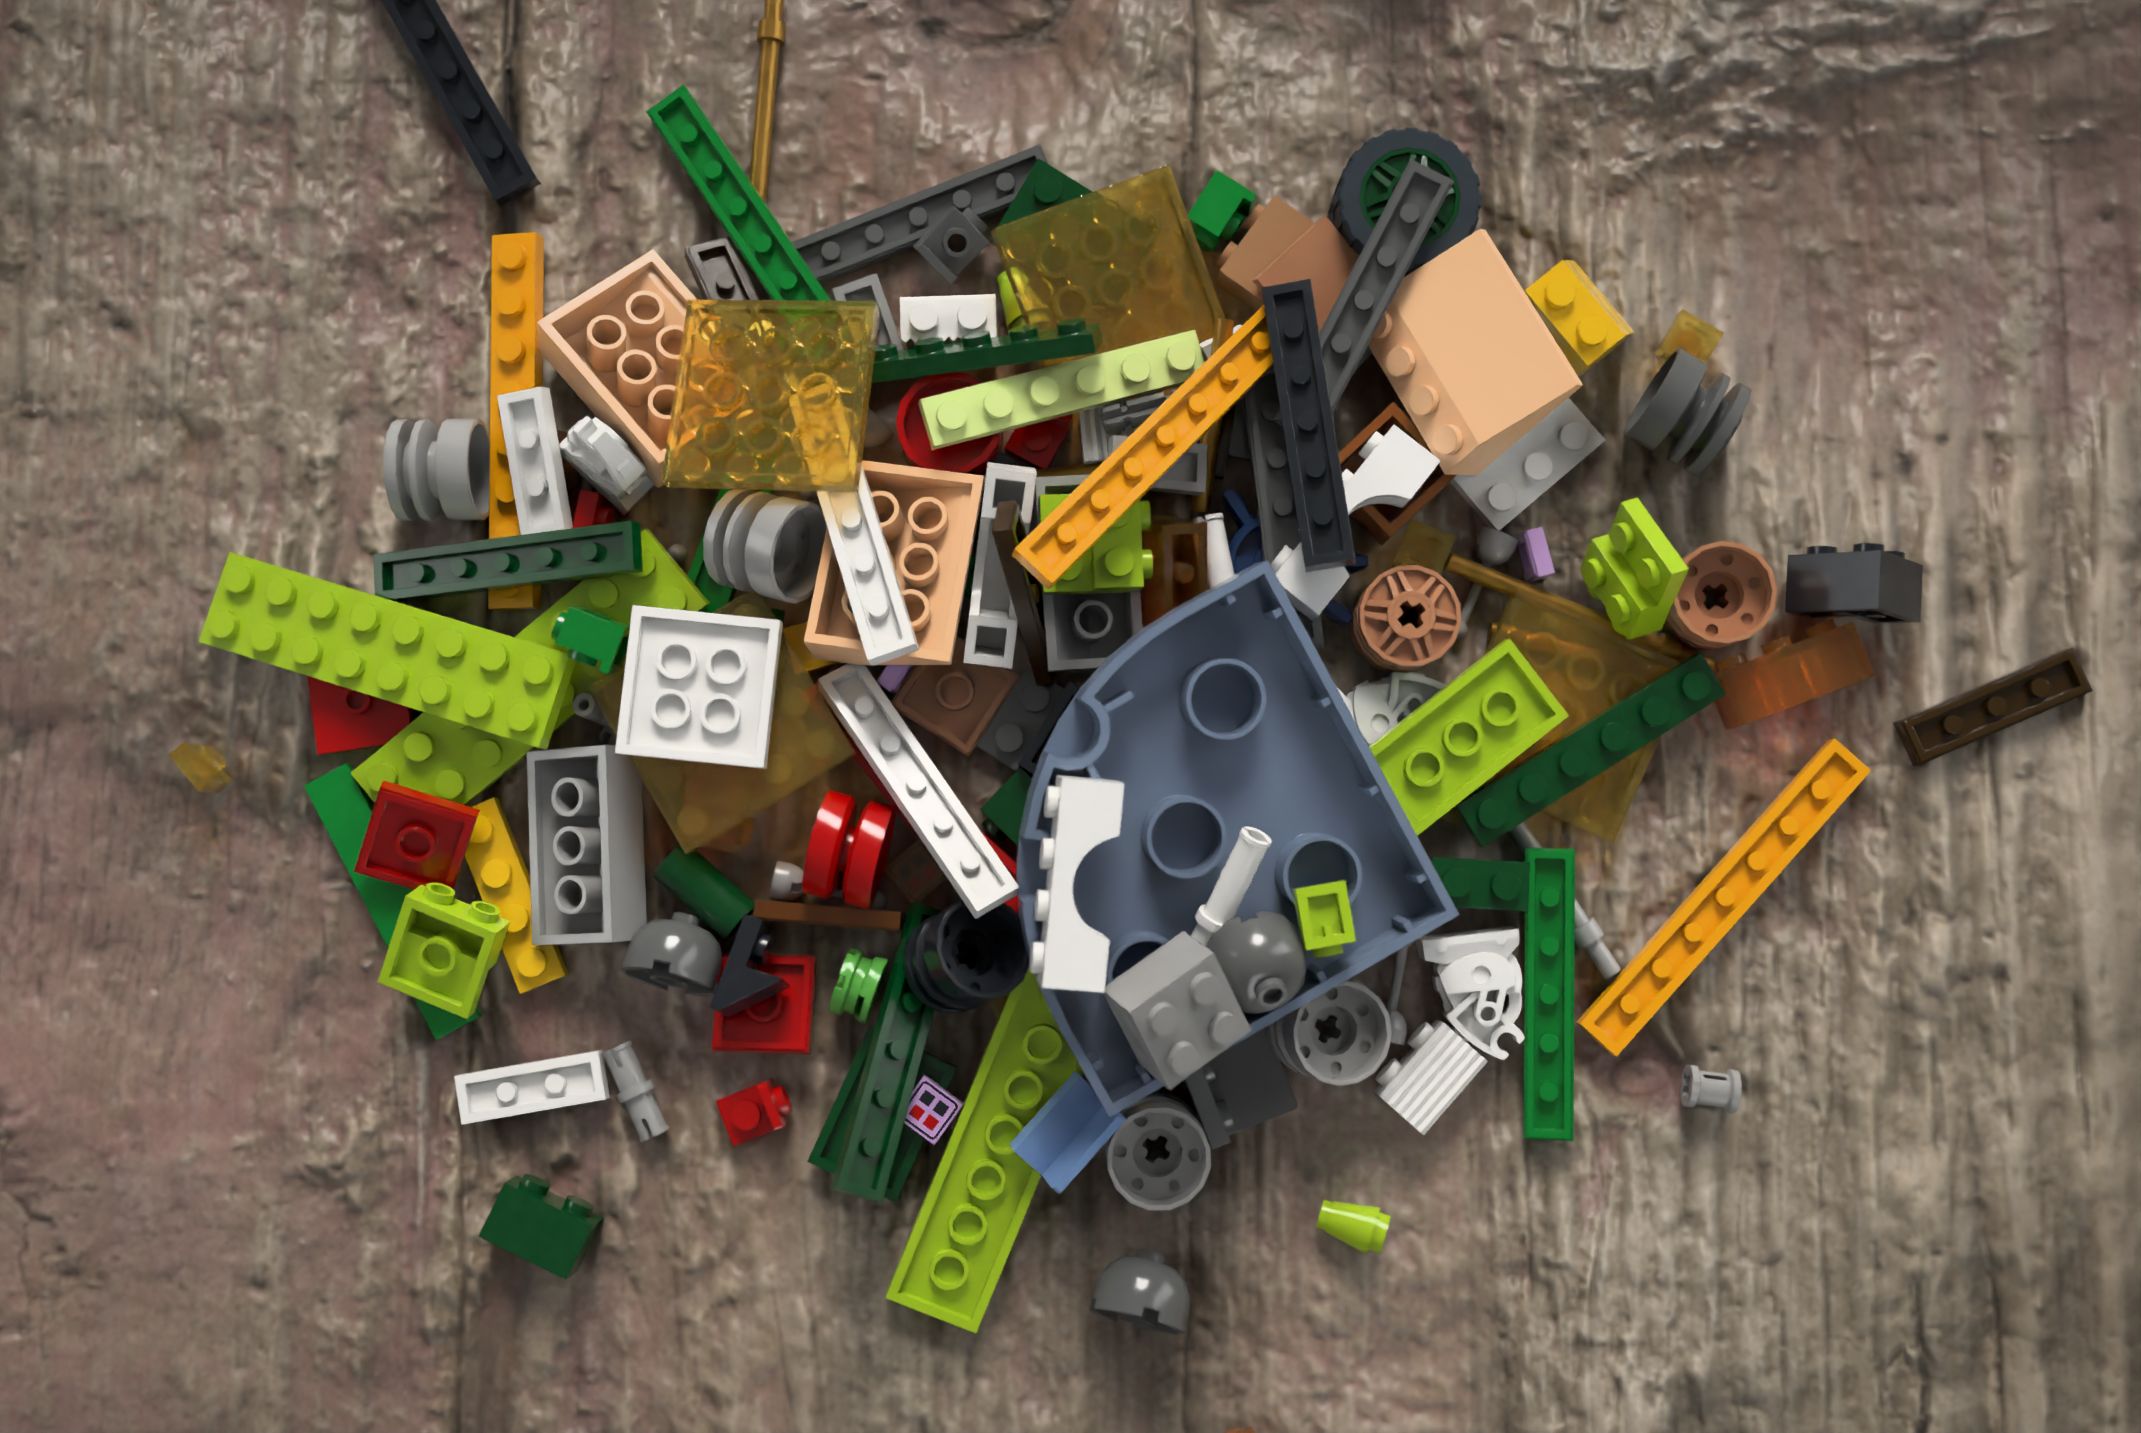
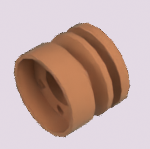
M1719 541L1703 545L1682 558L1689 570L1664 623V627L1672 637L1682 640V643L1690 648L1714 650L1748 639L1766 625L1775 610L1777 586L1772 569L1759 553L1741 543ZM1714 590L1717 593L1714 599L1716 605L1708 609L1703 604L1707 598L1705 593Z
M1420 565L1397 566L1379 574L1355 599L1351 609V614L1354 617L1349 622V636L1357 654L1371 667L1389 674L1392 672H1413L1441 658L1455 643L1461 626V604L1452 585L1438 572ZM1413 609L1418 617L1413 620V625L1409 623L1403 627L1399 623L1398 618L1401 617L1403 611L1407 612Z

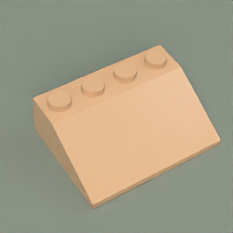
M1483 229L1474 232L1405 276L1368 344L1432 454L1441 460L1439 465L1445 475H1478L1583 386L1488 233Z
M654 250L646 253L537 322L539 351L593 414L629 445L628 447L645 465L647 469L646 475L657 488H660L699 461L753 410L711 314Z
M861 460L920 649L878 665H951L985 478L981 475ZM827 528L804 643L814 659L856 665H871L865 654Z

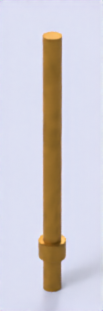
M765 0L764 18L758 21L757 42L761 44L749 180L765 203L767 199L780 47L785 45L786 24L782 22L784 0ZM742 256V262L747 263L744 257Z
M1452 552L1445 562V571L1651 654L1652 660L1669 667L1674 663L1679 664L1695 653H1699L1682 646V640L1662 633L1660 636L1650 633L1627 640L1625 635H1621L1613 629L1610 618L1603 613ZM1702 654L1710 668L1713 669L1715 659Z

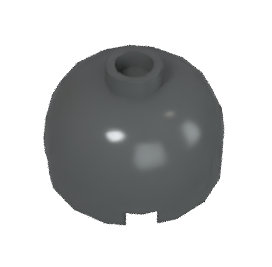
M1256 911L1258 918L1249 919L1242 922L1240 916L1228 920L1222 925V928L1213 933L1205 946L1214 952L1241 1010L1251 1014L1270 1012L1285 1005L1297 995L1305 980L1308 960L1294 924L1283 915L1270 911Z
M674 912L671 920H654L643 925L635 933L627 948L621 969L626 970L625 975L659 989L668 991V986L687 988L685 995L709 997L715 995L721 975L723 958L720 945L710 932L700 928L701 919L690 914Z
M1138 1249L1136 1257H1120L1109 1263L1100 1274L1093 1291L1089 1311L1117 1322L1118 1317L1133 1323L1132 1327L1179 1335V1332L1185 1333L1189 1315L1190 1295L1187 1283L1180 1273L1165 1265V1255L1151 1250Z

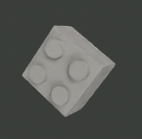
M1184 931L1105 986V993H1103L1140 1065L1169 1090L1252 1031L1214 952Z

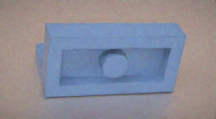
M1074 1071L1009 1145L1015 1153L1043 1176L1052 1189L1060 1194L1118 1130L1126 1118L1120 1112L1109 1117L1090 1083Z

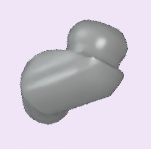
M588 693L579 694L573 702L575 714L604 725L599 735L600 742L606 745H616L620 713L606 700Z

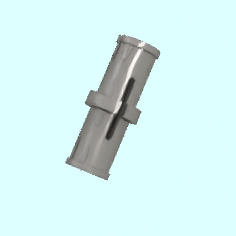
M630 1040L602 1053V1056L606 1059L620 1091L616 1095L619 1104L625 1103L638 1132L639 1140L643 1142L670 1128L666 1124L651 1090L655 1088V1084L652 1079H646Z

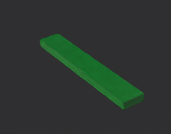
M684 84L646 111L793 332L799 337L836 311V306Z
M345 763L304 785V788L389 948L405 896L414 889L354 872L374 805L366 791L350 774L355 770L353 765ZM414 997L436 1040L446 1037L483 1016L478 1004L475 1012L466 1019Z
M1525 847V862H1530L1528 911H1525L1524 1139L1574 1141L1575 848Z

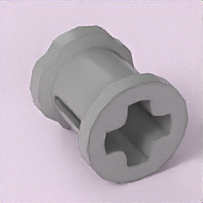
M1694 1065L1685 1066L1680 1088L1682 1106L1692 1108L1696 1104L1722 1107L1725 1113H1736L1742 1092L1739 1071L1729 1069L1726 1073L1699 1070L1698 1066Z

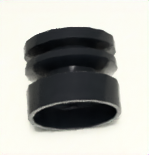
M961 899L920 923L912 930L904 947L903 969L909 987L922 1003L940 1013L957 1015L976 1009L981 1005L987 1004L989 1001L1009 994L1024 980L1030 966L1020 917L1013 908L1005 903L975 919ZM955 956L959 961V965H957V963L955 962Z

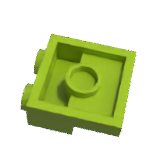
M1070 494L1039 495V524ZM1139 499L1049 590L1041 583L1042 595L1139 592L1144 587V579H1152L1153 575L1151 549L1142 550V530H1150L1151 524L1149 501H1140Z
M1638 497L1620 503L1609 533L1591 539L1580 567L1588 592L1594 598L1601 600L1606 607L1613 629L1619 634L1625 635L1627 640L1662 629L1689 570Z
M432 882L426 886L420 885L405 896L377 982L468 1019L476 1010L488 971L497 963L511 921L499 917L500 909L491 903L474 901L470 905L455 899L454 889L445 884Z

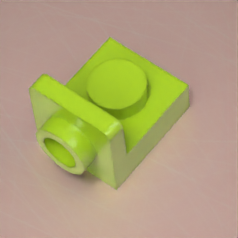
M1340 880L1292 889L1300 938L1304 950H1312L1314 958L1343 953L1342 944L1356 942L1346 881Z

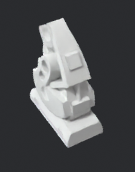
M588 415L583 420H579L559 443L561 456L625 516L655 484L646 475L647 469L645 465L628 447L629 445L608 425L596 417L592 419Z
M1392 672L1379 681L1369 683L1366 680L1353 687V691L1346 695L1339 689L1338 691L1365 741L1370 746L1446 685L1425 677L1421 673Z
M1509 925L1428 935L1415 940L1419 958L1434 962L1433 987L1434 990L1440 993L1445 1009L1442 1014L1451 1024L1452 1030L1465 1042H1471L1482 1051L1505 1060L1509 1054L1498 1047V1037L1508 1032L1511 1033L1513 1040L1519 1044L1525 1039L1522 1031L1514 1024L1522 1008V973L1517 959L1512 954L1519 945V929ZM1507 994L1508 1005L1504 1013H1502L1505 996Z

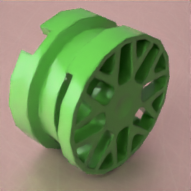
M851 947L850 954H847L839 973L840 977L831 997L829 1012L838 1015L844 1012L855 1014L856 1020L866 1024L879 995L889 960L877 956L874 959L864 957V951Z

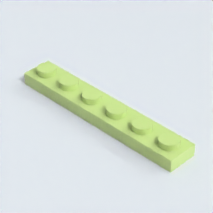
M1191 330L920 399L918 405L931 449L935 450L1178 387L1199 369L1205 361L1196 331Z

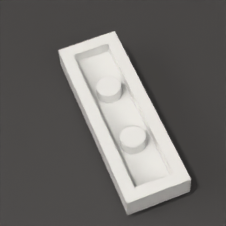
M536 387L498 395L521 535L572 528L573 523L550 388Z
M603 1050L454 1076L461 1125L610 1098L605 1062L602 1056Z

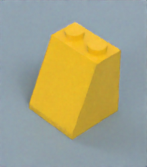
M1573 260L1560 261L1524 290L1578 377L1582 376L1634 333L1632 328Z

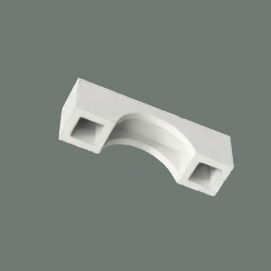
M1393 425L1385 436L1376 431L1358 454L1365 461L1356 473L1353 474L1348 469L1342 473L1348 515L1361 507L1371 504H1389L1403 508L1441 460L1396 425ZM1301 542L1294 551L1285 545L1270 564L1291 604L1312 621L1320 615L1350 577L1344 566L1306 572Z
M987 462L963 663L1012 669L1018 620L993 538L992 528L998 502L1016 500L1028 536L1037 475L1036 468Z
M1056 775V786H1047L1044 816L1052 818L1051 838H1042L1039 859L1040 869L1047 870L1046 890H1037L1034 913L1035 921L1043 922L1041 942L1033 941L1030 952V973H1038L1037 981L1042 988L1105 993L1110 940L1104 934L1088 926L1081 919L1073 899V881L1078 865L1092 848L1103 841L1120 836L1124 783L1120 781Z

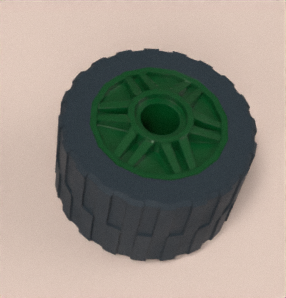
M1408 127L1403 130H1388L1378 137L1373 136L1364 142L1359 150L1352 154L1346 168H1343L1328 212L1332 224L1345 238L1349 247L1355 250L1359 258L1410 159L1454 180L1405 276L1470 236L1477 226L1479 220L1478 213L1482 207V196L1479 191L1480 181L1467 155H1464L1455 143L1440 137L1438 133Z

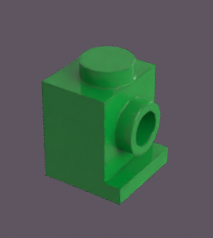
M1216 170L1186 216L1184 232L1189 234V241L1208 253L1216 250L1223 238L1230 242L1245 218L1239 213L1247 217L1253 210L1257 194Z
M569 606L567 613L561 612L552 630L551 639L555 640L556 644L569 648L567 657L590 666H595L597 660H600L602 662L598 671L606 674L619 673L627 652L630 625L582 606Z

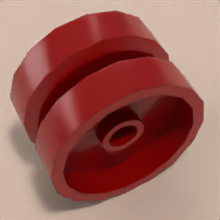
M951 372L925 376L910 387L900 401L896 426L899 443L912 467L984 476L987 462L992 463L997 453L1002 450L1004 432L932 450L918 405L920 399L982 384L981 381L970 374Z
M828 790L810 835L802 879V893L828 899L835 893L842 874L845 872L842 886V896L845 904L871 909L886 866L894 832L897 807L870 801L864 807L855 828L857 817L855 797Z

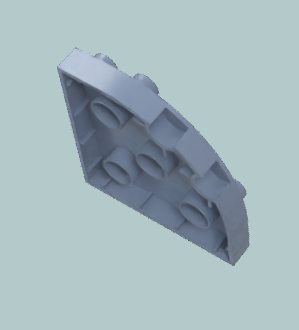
M1268 560L1253 564L1169 611L1138 631L1113 652L1081 686L1059 718L1040 755L1027 792L1019 829L1016 875L1019 886L1017 893L1018 910L1025 948L1030 960L1032 942H1041L1043 923L1042 921H1035L1034 913L1037 890H1046L1047 870L1040 869L1039 867L1042 838H1051L1052 818L1044 816L1047 786H1056V775L1117 780L1124 783L1120 836L1103 841L1092 848L1078 865L1073 881V899L1081 919L1088 926L1104 934L1110 940L1105 986L1184 931L1188 935H1192L1197 924L1195 915L1200 905L1207 904L1240 836L1239 833L1245 826L1264 832L1271 838L1272 843L1268 847L1233 918L1240 916L1242 922L1249 919L1258 918L1256 911L1278 913L1294 924L1300 936L1292 889L1340 880L1346 881L1356 942L1342 944L1343 953L1314 958L1312 950H1305L1308 960L1304 984L1297 995L1285 1005L1270 1012L1257 1014L1243 1012L1252 1031L1230 1047L1460 915ZM1034 973L1037 985L1057 1026L1109 1117L1164 1086L1140 1065L1102 992L1042 988L1037 981L1038 973Z

